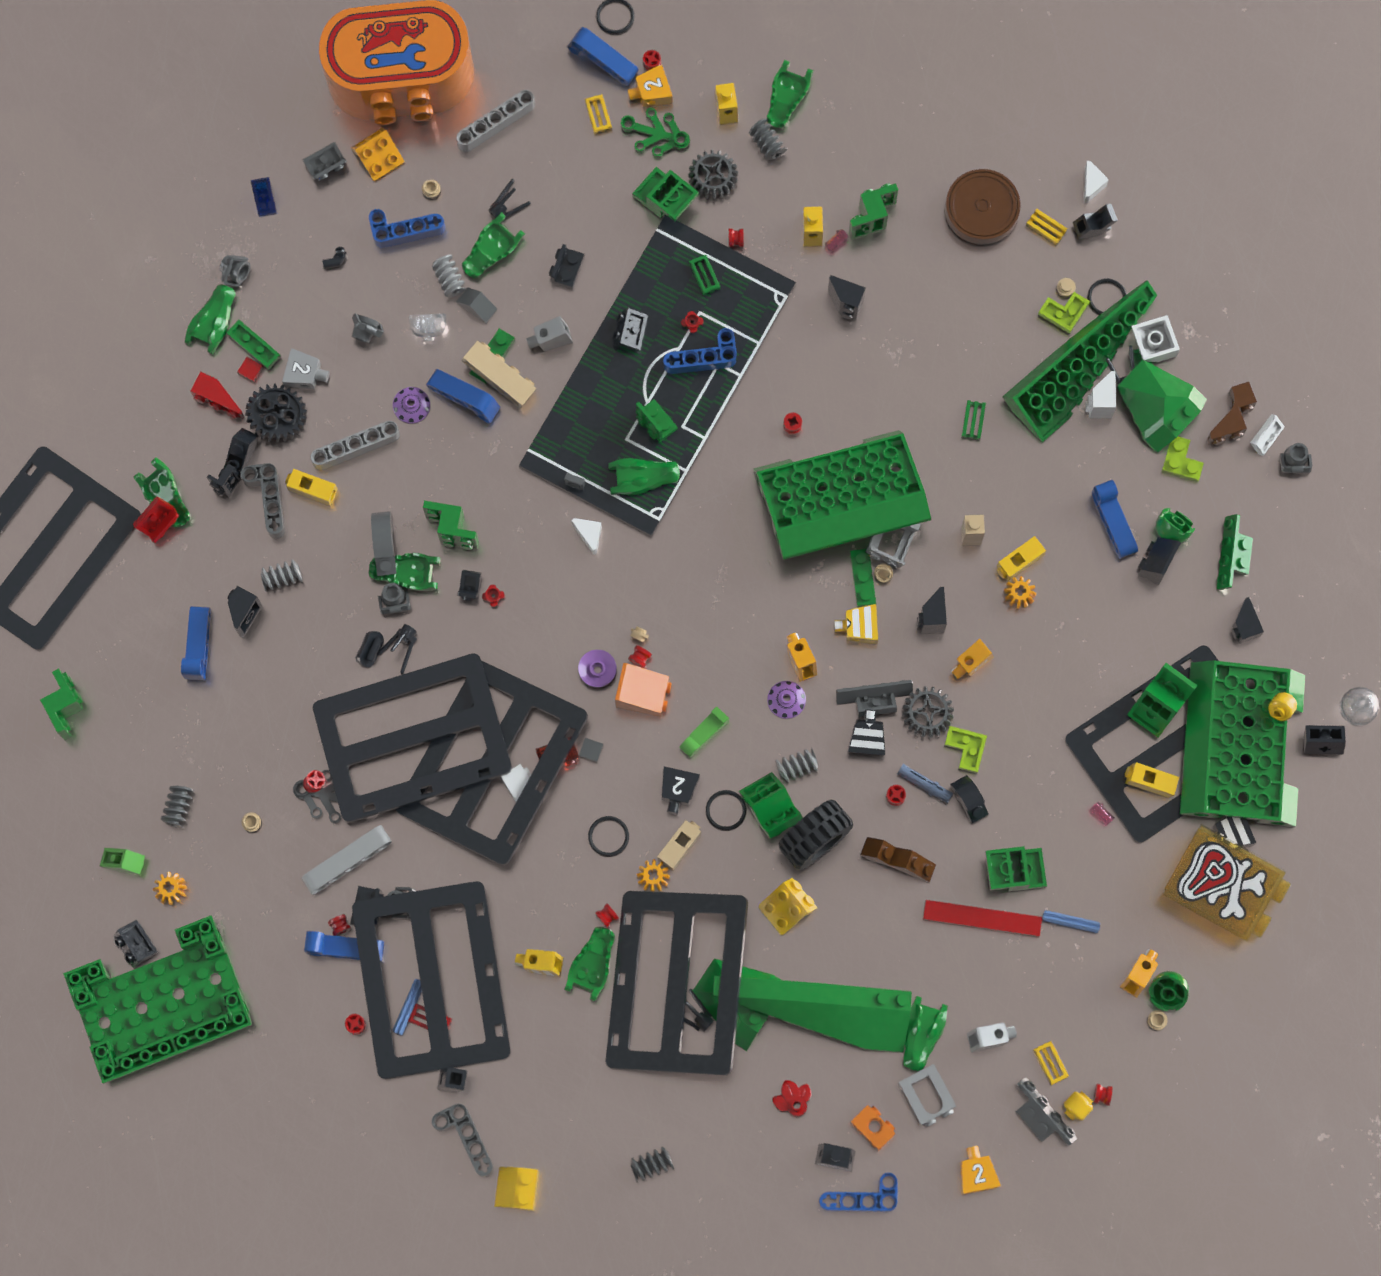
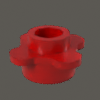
M693 311L688 312L685 319L681 321V325L687 327L691 333L697 332L699 325L703 324V318Z
M490 585L486 592L482 594V599L488 601L492 607H496L500 599L505 597L504 592L496 588L495 585Z

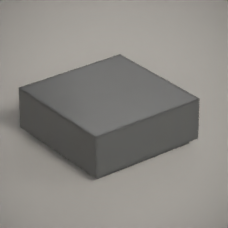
M566 473L565 484L583 490L585 479Z
M585 738L579 757L597 763L604 744Z

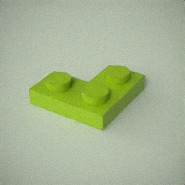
M1074 292L1066 305L1062 306L1048 297L1039 310L1038 315L1070 334L1090 301Z
M1177 437L1169 443L1162 472L1198 482L1204 463L1186 458L1190 440Z
M949 726L944 746L963 750L959 769L978 773L987 735Z

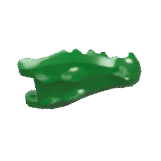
M787 60L783 61L772 83L770 109L766 117L768 124L776 128L785 127L791 114L806 96L814 70L808 68L805 77L787 71L790 62Z
M502 212L483 228L471 253L462 263V269L472 278L479 277L487 268L511 254L525 235L520 230L514 236L501 224L506 217Z
M223 284L217 285L210 299L191 320L184 343L190 345L194 337L209 343L207 352L214 355L218 345L227 334L226 332L229 327L228 320L230 319L231 305L236 297V293L231 287Z
M155 457L151 461V464L156 468L152 474L146 478L138 472L133 477L139 484L149 504L158 496L174 506L179 517L172 526L181 527L190 520V513L180 498L172 472L160 459Z
M623 458L608 463L609 470L616 469L617 486L610 488L611 495H639L646 493L648 490H655L663 484L677 483L680 477L679 466L676 462H656Z
M420 553L396 555L397 574L377 576L376 561L373 558L369 564L368 573L371 579L395 583L407 589L417 591L438 589V583L431 582L433 565L440 564L441 558Z
M595 927L589 941L584 945L570 966L564 990L570 992L573 986L592 992L590 1000L594 1002L597 1000L609 974L611 947L615 938V934L610 929Z
M919 996L915 997L911 1006L905 1042L906 1049L903 1057V1065L907 1069L914 1071L924 1069L929 1055L943 1034L948 1005L942 1004L940 1010L922 1005V997Z

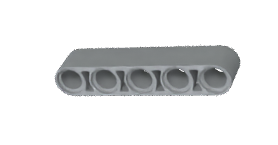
M530 90L520 91L459 131L456 136L459 149L463 152L473 150L532 111L535 107L533 93ZM524 99H530V100H531V101L528 102V103H523V102H522ZM515 109V112L508 113L507 110ZM493 119H500L498 123L491 122ZM478 129L485 130L483 133L476 132ZM463 139H469V140H470V141L467 142V143H462V142H461Z
M386 421L315 449L311 453L310 458L317 470H325L398 440L400 432L395 422ZM388 429H395V432L393 434H386V431ZM375 435L378 437L375 441L371 442L368 440L370 436ZM353 443H360V446L358 448H351V445ZM335 450H342V453L340 455H333V452ZM317 457H325L323 462H315Z
M382 825L377 826L307 872L301 879L311 894H316L392 843V840Z

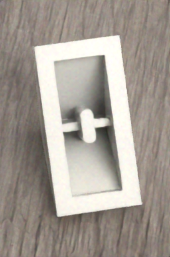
M1087 161L1085 166L1084 203H1088L1100 193L1109 181L1091 161Z
M574 518L571 520L572 526L593 555H595L600 540L601 522Z

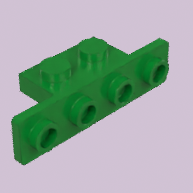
M1238 514L1225 517L1219 574L1217 577L1218 590L1232 588L1234 572L1241 575L1249 574L1253 538L1238 533L1240 515Z

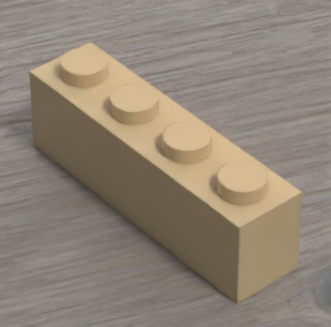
M477 341L461 361L518 408L524 405L536 389L534 387L535 384L530 379H524L520 376V372L514 366L509 367L504 363L505 359L499 354H493L490 351V347L484 342L480 343Z

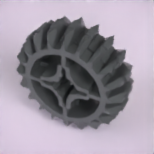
M712 149L710 154L704 151L703 157L698 154L697 160H692L693 166H689L690 173H688V178L691 179L689 181L690 185H694L693 188L699 190L700 196L705 193L706 199L709 198V195H712V198L715 200L716 195L722 198L723 192L728 195L730 193L729 189L733 190L735 188L734 183L738 181L736 178L738 176L737 165L732 164L733 158L727 159V153L721 156L720 150L717 154H714ZM722 166L728 172L727 178H725L724 174L721 173ZM699 171L703 172L705 176L704 183L698 176Z
M924 686L923 692L917 688L916 694L913 692L909 694L911 699H905L908 705L902 706V709L906 710L902 713V717H908L904 720V724L911 723L908 730L915 728V735L921 731L922 738L925 737L926 733H928L929 738H932L933 732H935L936 736H940L939 729L942 732H946L947 729L944 725L951 726L949 720L954 718V715L950 714L954 711V708L948 707L952 704V700L945 701L948 695L944 694L941 696V689L935 693V687L933 686L930 691H928L927 686ZM929 698L936 700L942 708L932 705ZM923 699V707L912 711L913 705ZM926 706L928 707L929 712H931L930 718L927 716V713L925 712ZM944 714L943 719L933 726V717ZM914 717L924 719L927 726L918 723Z

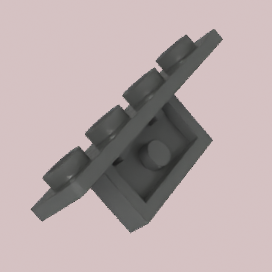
M901 680L898 682L837 689L836 701L837 704L856 702L859 717L864 716L865 709L876 710V715L897 712L895 697L907 696L913 692L912 680Z
M1026 1077L1023 1078L1017 1085L1030 1100L1016 1111L1041 1142L1057 1131L1067 1145H1071L1077 1139L1073 1129L1067 1126L1062 1121L1061 1115L1050 1107L1048 1100L1039 1094L1034 1083Z

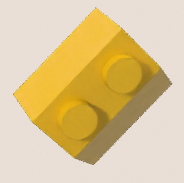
M499 1166L494 1207L534 1211L539 1171L537 1169Z

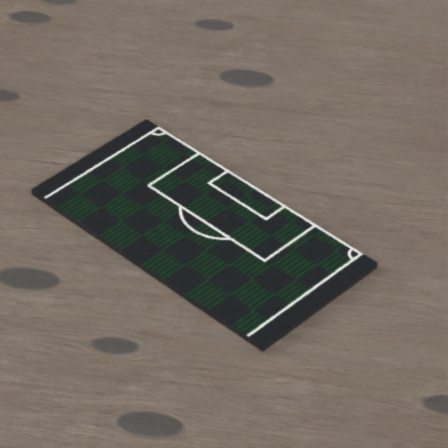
M665 215L524 455L519 467L652 537L795 287L796 282L677 220L674 222ZM706 254L721 289H716L714 292H709L703 296L689 261ZM702 260L701 263L708 276V279L711 285L714 286L715 284L711 278L704 260ZM695 263L696 269L706 289L708 288L706 282L702 276L698 264ZM627 308L648 315L640 351H634L623 346L613 347L614 340L612 338L618 325L616 322L617 316ZM690 311L703 318V324L699 325L695 333H691L687 327L681 325V321L685 319ZM724 328H729L733 331L737 353L736 363L733 367L669 374L664 370L663 359L667 353L718 347L719 331ZM724 336L721 338V340L724 342H728L731 340L728 336ZM726 354L723 356V358L726 360H730L733 358V356L730 354ZM712 356L705 357L707 362L714 360ZM688 358L686 362L688 364H693L695 360L693 358ZM655 399L678 429L662 442H659L657 439L653 440L647 432L649 429L646 425L642 426L636 419L637 402H640L644 407ZM623 458L656 462H676L679 466L680 477L677 483L663 484L655 490H648L646 493L639 495H611L610 488L617 486L616 469L609 470L608 463ZM566 473L584 478V489L579 490L565 484Z

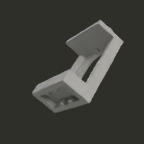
M921 524L901 528L904 529V532L893 556L878 549L883 533L871 537L865 552L870 554V557L874 560H883L892 568H900L906 563L904 558L914 533L919 530Z
M934 1064L898 1083L899 1088L904 1092L920 1122V1126L925 1124L928 1127L937 1122L935 1118L941 1115L945 1118L954 1113L953 1109L956 1107V1104ZM927 1077H930L942 1100V1108L935 1114L926 1112L912 1085Z

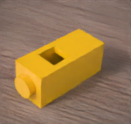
M293 469L292 473L287 475L285 481L288 491L331 506L338 490L336 484Z
M1034 536L1000 560L997 564V572L1001 578H1006L1009 582L1042 558L1046 550Z
M1137 762L1128 766L1125 772L1126 784L1167 798L1175 795L1179 780L1178 776Z

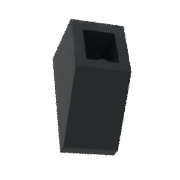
M241 428L232 437L224 468L230 464L241 475L242 469L247 466L255 451L259 435Z

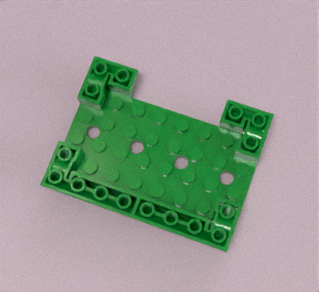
M900 430L863 439V444L800 461L793 462L791 459L753 468L763 500L766 501L772 519L773 530L783 559L931 520L925 490L904 433ZM894 467H899L901 470L898 472H894L891 469ZM856 477L864 478V480L860 482L855 481L854 479ZM822 486L827 488L825 491L817 490L819 487ZM784 496L790 497L788 501L780 500Z
M1215 660L1191 662L1189 680L1195 683L1197 687L1189 696L1187 703L1180 814L1209 818L1226 816L1257 820V823L1296 827L1298 788L1284 783L1287 721L1274 719L1270 715L1268 707L1275 695L1285 692L1292 695L1297 702V709L1294 713H1303L1305 675L1286 668ZM1246 680H1253L1255 688H1247ZM1245 717H1249L1253 721L1251 727H1246L1243 724ZM1242 755L1250 758L1249 765L1241 763L1240 758ZM1240 793H1244L1247 796V803H1241L1238 800Z
M212 915L175 929L178 941L183 949L182 951L110 979L101 959L63 973L75 1008L79 1011L91 1044L90 1050L102 1084L252 1025L247 1004L222 936ZM214 974L221 976V981L217 985L211 983V977ZM183 989L184 996L181 999H175V990ZM141 1003L147 1005V1011L143 1014L137 1012V1006ZM103 1018H109L110 1025L108 1028L103 1029L100 1027V1021Z

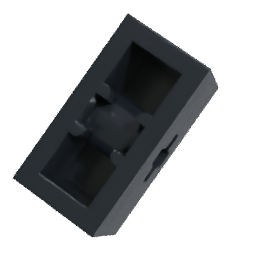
M1305 726L1303 737L1304 754L1344 755L1346 745L1345 726Z

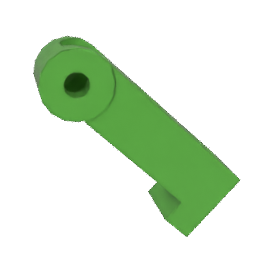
M716 706L711 711V714L690 734L679 748L691 758L729 723V717Z

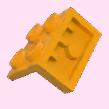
M383 128L351 147L354 154L359 156L372 180H377L404 163L403 157L388 132Z

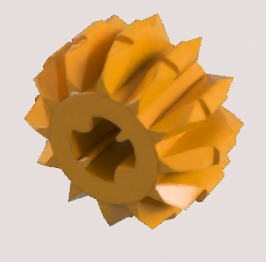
M1023 576L1020 577L1019 581L1015 577L1012 578V583L1007 582L1006 586L1008 588H1005L1003 593L1008 594L1004 598L1005 601L1011 600L1009 606H1013L1014 603L1017 604L1016 609H1019L1021 604L1024 608H1027L1028 603L1032 604L1034 602L1032 597H1036V592L1033 591L1035 585L1029 586L1030 579L1023 582ZM1018 590H1022V596L1018 595Z
M655 859L652 860V865L645 861L646 868L639 866V870L643 873H637V877L642 878L638 881V884L646 883L643 887L645 891L649 886L651 887V892H654V887H657L659 892L662 891L660 884L663 886L668 885L663 879H670V875L664 874L669 870L668 867L662 868V861L657 866ZM652 872L653 874V872H656L657 879L653 878V880H650L649 873Z
M167 872V878L161 874V882L155 880V883L159 886L153 888L154 892H158L155 895L156 899L161 898L162 904H165L168 900V904L173 905V899L179 903L180 899L178 896L185 897V893L181 892V890L187 889L186 885H182L185 881L184 878L179 879L178 873H175L172 877L171 872ZM171 884L174 887V889H171L172 892L169 893L166 890V887L169 888L168 885Z

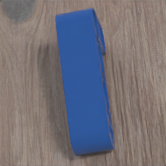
M581 27L567 45L571 53L576 56L584 54L626 86L631 83L639 71L636 65L585 27Z
M374 209L369 214L374 242L379 248H387L439 236L445 231L444 219L440 214H430L387 224L385 213L380 209ZM375 218H382L380 222H374ZM417 226L423 227L421 231H414V228ZM402 230L404 234L398 236L396 232ZM379 235H386L385 239H378Z
M729 328L719 331L718 347L667 353L663 359L664 370L669 374L733 367L736 363L737 355L733 331ZM724 336H728L731 340L728 342H724L721 340V338ZM726 354H730L733 356V358L730 360H726L723 358V356ZM712 356L714 360L707 362L705 357ZM688 358H693L695 362L693 364H688L686 360Z
M439 369L434 371L426 384L433 392L474 411L481 420L487 423L492 422L501 408L496 400L487 392Z
M1109 480L1093 487L1092 498L1116 554L1121 559L1138 552V546L1117 500L1118 490L1113 480Z
M190 607L185 658H182L181 674L184 679L205 680L211 622L210 607Z
M306 931L304 946L306 954L360 960L357 938ZM377 940L381 962L383 959L384 941Z
M885 1173L879 1179V1193L825 1192L819 1198V1206L825 1211L891 1212L896 1208L898 1202V1181L894 1174ZM885 1177L892 1178L894 1182L892 1187L887 1188L883 1185ZM826 1196H830V1200H837L836 1196H840V1208L836 1207L837 1203H831L830 1207H826V1203H823L822 1200H825ZM846 1196L851 1197L854 1201L853 1206L845 1207L842 1202L843 1198ZM871 1197L874 1202L873 1206L870 1208L865 1207L862 1202L863 1198ZM885 1197H890L893 1200L891 1208H886L883 1205Z

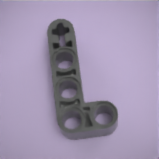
M271 463L244 467L241 471V478L244 484L248 487L261 486L265 525L268 534L274 539L281 538L285 534L279 474L276 467ZM267 471L274 472L271 477H265ZM250 473L255 474V476H254L253 479H251V480H247V479H246V476H247L248 474H250ZM269 489L276 490L273 495H267ZM272 507L278 508L277 512L273 514L269 513V510ZM273 521H276V524H277V526H278V527H277V531H273V529H274V522H273Z
M455 1104L436 1113L432 1117V1126L437 1131L444 1132L453 1127L456 1128L478 1175L489 1177L493 1173V1163L470 1113L464 1105ZM458 1108L464 1109L465 1112L464 1116L460 1119L454 1117V1112ZM439 1117L446 1118V1125L444 1127H437L436 1120ZM466 1126H470L473 1129L472 1135L468 1137L462 1134V1130ZM475 1144L481 1146V1152L477 1155L471 1153V1147ZM482 1158L486 1165L489 1164L486 1173L483 1170L479 1171L482 1166L480 1161L477 1160L475 1162V1159Z

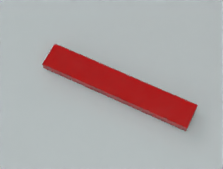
M931 900L925 901L923 920L1035 937H1040L1042 917Z

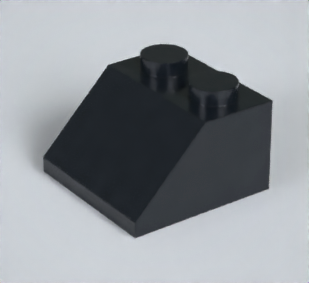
M830 275L828 292L838 313L846 319L851 320L853 318L857 320L864 302L866 287Z
M1160 537L1157 538L1156 542L1151 541L1147 552H1149L1147 559L1143 557L1138 566L1141 569L1138 575L1159 585L1181 542Z
M237 586L235 590L232 589L227 599L234 628L239 636L243 638L261 609L262 604L256 595Z
M940 587L922 606L921 613H918L917 628L921 629V634L945 632L947 619L944 587Z

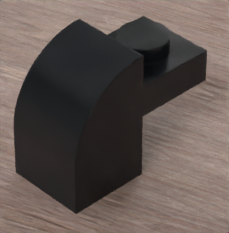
M1106 204L1095 213L1081 215L1072 223L1078 238L1085 239L1112 229L1111 225L1117 222L1118 219L1112 204Z
M968 775L950 784L956 799L963 805L967 817L972 824L989 815L984 804V798Z

